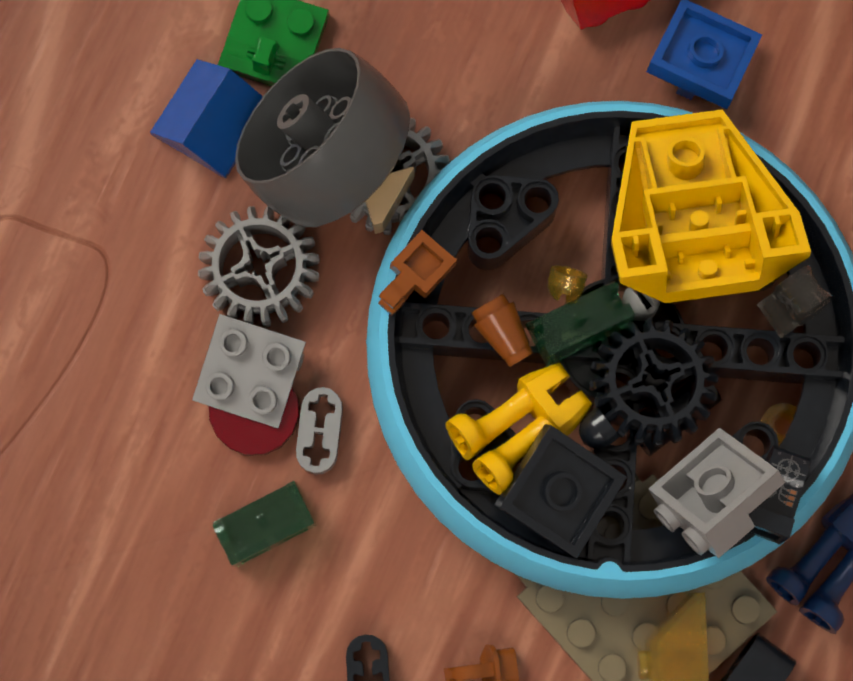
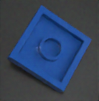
M681 0L646 72L677 86L676 94L692 100L694 95L727 110L762 34L689 0Z

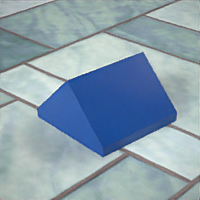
M196 59L150 131V134L226 179L236 164L237 144L242 130L263 96L231 69Z

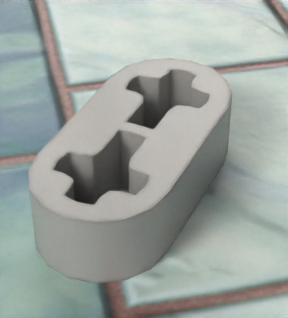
M325 387L309 391L301 405L296 458L305 471L314 475L330 471L338 458L343 406L338 394ZM320 397H327L328 404L335 407L334 413L326 414L324 428L316 427L317 415L314 411H310V405L318 404ZM315 434L323 435L322 447L324 450L330 451L329 458H322L319 466H313L311 458L304 456L305 449H312L314 447Z

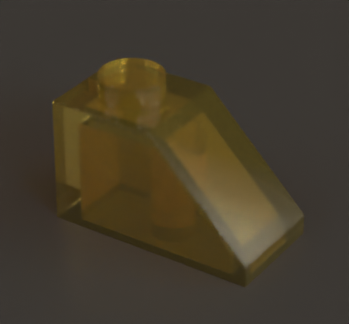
M705 592L689 593L645 640V651H638L637 655L639 680L709 681Z

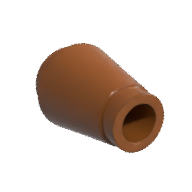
M504 293L471 312L477 322L473 326L501 358L506 361L509 367L533 354L514 301L509 303Z

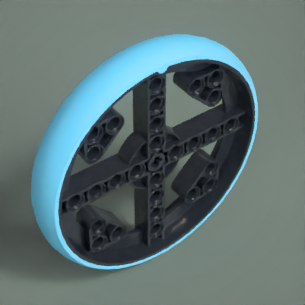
M630 101L585 102L556 107L533 114L492 132L468 147L447 164L422 190L400 222L386 249L376 276L369 307L366 338L368 377L374 408L383 436L399 469L427 508L463 543L502 568L522 578L553 589L585 596L619 599L658 597L685 592L731 576L753 565L782 544L747 533L726 553L717 558L709 550L702 555L696 553L683 538L682 532L684 530L681 527H678L674 532H671L665 526L632 530L637 445L634 443L636 430L629 428L626 434V442L622 445L615 446L610 444L602 449L591 448L590 450L591 453L627 476L623 483V489L618 491L603 515L613 517L618 521L621 528L620 536L615 539L604 538L596 527L578 558L569 556L495 507L494 505L500 495L490 490L480 479L475 481L466 480L459 472L458 467L465 459L455 447L446 429V422L449 420L438 389L433 355L503 360L488 342H476L469 334L471 328L474 327L473 325L477 323L471 312L478 308L437 305L446 277L426 298H423L414 290L394 315H390L378 304L381 300L379 295L398 276L390 269V263L421 230L454 258H456L468 240L467 251L471 263L482 270H494L503 265L553 222L559 197L556 188L546 181L547 179L573 171L608 167L601 280L588 284L574 293L565 302L558 314L518 311L523 328L533 329L540 337L538 344L530 346L533 354L519 362L561 363L570 375L564 384L573 394L582 390L593 406L594 400L605 394L604 392L589 390L591 380L603 378L590 371L594 361H604L597 353L599 347L602 344H611L610 335L614 331L622 333L627 338L626 326L630 322H634L640 332L643 333L645 321H634L627 317L622 308H618L613 304L610 296L617 291L625 292L628 288L619 281L611 239L623 175L619 164L625 162L631 123L633 121L692 114V112L654 103ZM741 133L800 212L811 255L786 273L791 281L799 308L801 309L804 333L684 324L673 302L663 303L660 301V306L652 319L655 322L656 331H661L665 321L671 320L673 322L671 334L678 336L684 327L689 328L690 335L686 342L690 346L695 341L701 339L704 343H714L721 349L722 359L715 361L712 366L703 370L704 372L715 373L719 378L802 384L801 396L794 418L780 445L774 429L768 424L759 421L744 425L732 435L742 444L745 436H755L760 439L764 445V453L760 457L766 460L772 446H779V448L810 458V467L800 492L802 495L794 516L795 522L790 534L791 537L826 500L842 475L853 452V254L837 223L805 182L772 152ZM486 194H495L503 200L504 204L497 209H488L481 204L480 199ZM538 197L546 201L549 208L544 212L536 213L529 210L525 202L530 198ZM483 237H491L496 239L501 247L494 253H485L478 249L476 243ZM777 279L756 292L771 288ZM633 291L640 298L646 310L652 307L641 292ZM431 321H439L447 326L449 332L441 339H432L425 335L423 328ZM567 332H577L583 336L586 346L580 350L568 349L563 344L561 337ZM750 346L761 347L768 356V363L764 365L753 363L747 355V348ZM648 348V350H653L657 359L662 363L673 364L679 362L675 356L666 358L658 354L655 348ZM801 349L807 351L813 358V368L806 369L800 367L794 360V350ZM701 351L697 354L699 358L704 357ZM633 352L625 356L618 363L616 369V380L622 381L625 385L627 381L637 377L634 366L636 358ZM649 373L645 382L640 384V386L645 385L647 387L653 385L657 392H659L661 385L667 379L662 380L660 378L654 380ZM474 399L463 403L458 408L456 415L460 413L467 415L478 414L483 417L495 409L486 401ZM639 400L630 403L624 401L637 413H639L640 409L650 406L646 402ZM608 406L599 410L605 416L611 409ZM616 419L611 425L620 427L622 422ZM509 427L471 459L476 460L484 453L496 449L516 435V433Z

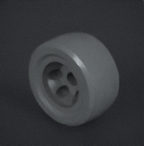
M333 48L313 54L285 73L266 92L252 111L237 144L235 157L237 172L250 189L268 207L292 223L301 227H319L334 222L351 213L368 200L395 167L409 132L410 112L407 102L377 69L352 51Z

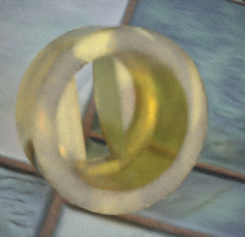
M561 265L551 266L547 286L549 294L557 301H559L562 293L566 294V303H571L581 296L588 276L586 273L575 268Z

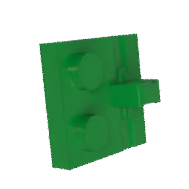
M240 0L218 65L231 69L239 77L273 86L291 68L317 53L330 15L329 10L299 0Z

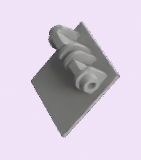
M219 314L192 400L279 428L296 372L300 370L305 354H303L306 342Z

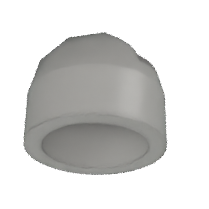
M628 287L621 300L622 309L626 316L634 321H646V319L652 318L660 306V301L643 294L652 306L646 310L640 298L633 292L635 290Z

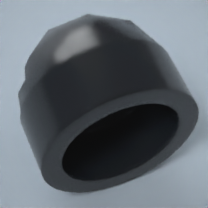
M597 407L585 415L580 422L579 435L583 443L590 448H605L620 437Z

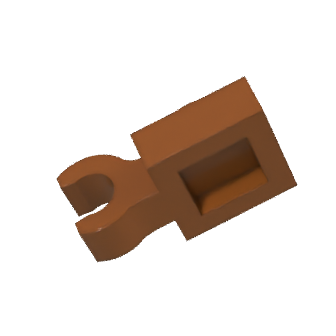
M421 230L390 263V269L398 276L379 295L381 300L378 304L390 315H394L414 290L423 298H426L456 266L457 259Z

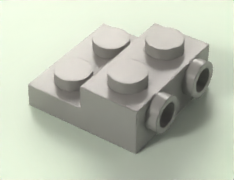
M718 428L648 489L658 504V507L654 509V513L668 530L674 532L678 527H681L684 530L682 532L683 538L696 553L702 555L709 550L717 558H720L755 527L749 514L785 482L779 470L723 429Z

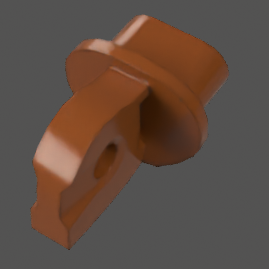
M485 645L480 656V664L444 668L445 681H463L482 678V681H519L517 657L513 647L496 650L494 645Z

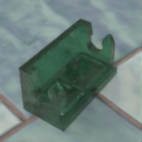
M613 281L525 324L546 366L610 336L614 331L619 332L625 329L627 324L632 322L635 313L629 303H622L618 294L619 285L617 282Z
M292 481L280 489L214 521L212 526L231 566L238 567L316 527L317 524L295 481Z

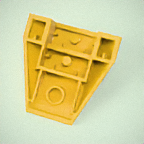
M723 109L633 121L631 123L611 239V246L621 284L663 303L758 291L810 257L811 249L800 212Z

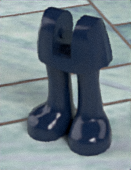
M853 494L838 503L822 517L821 523L825 530L800 561L791 568L777 566L766 577V581L778 595L791 605L796 606L805 597L814 579L841 546L845 548L848 552L840 563L799 609L806 618L832 634H836L843 625L844 616L838 605L844 593L853 582Z

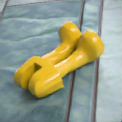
M561 363L538 369L518 379V392L489 414L474 420L467 414L460 413L446 422V429L455 447L465 460H470L480 453L491 441L530 413L535 419L496 449L484 453L473 462L472 467L478 478L498 495H501L511 485L513 481L512 469L525 457L545 424L552 425L568 436L579 425L592 406V402L582 390L565 399L559 406L549 395L555 392L570 377Z

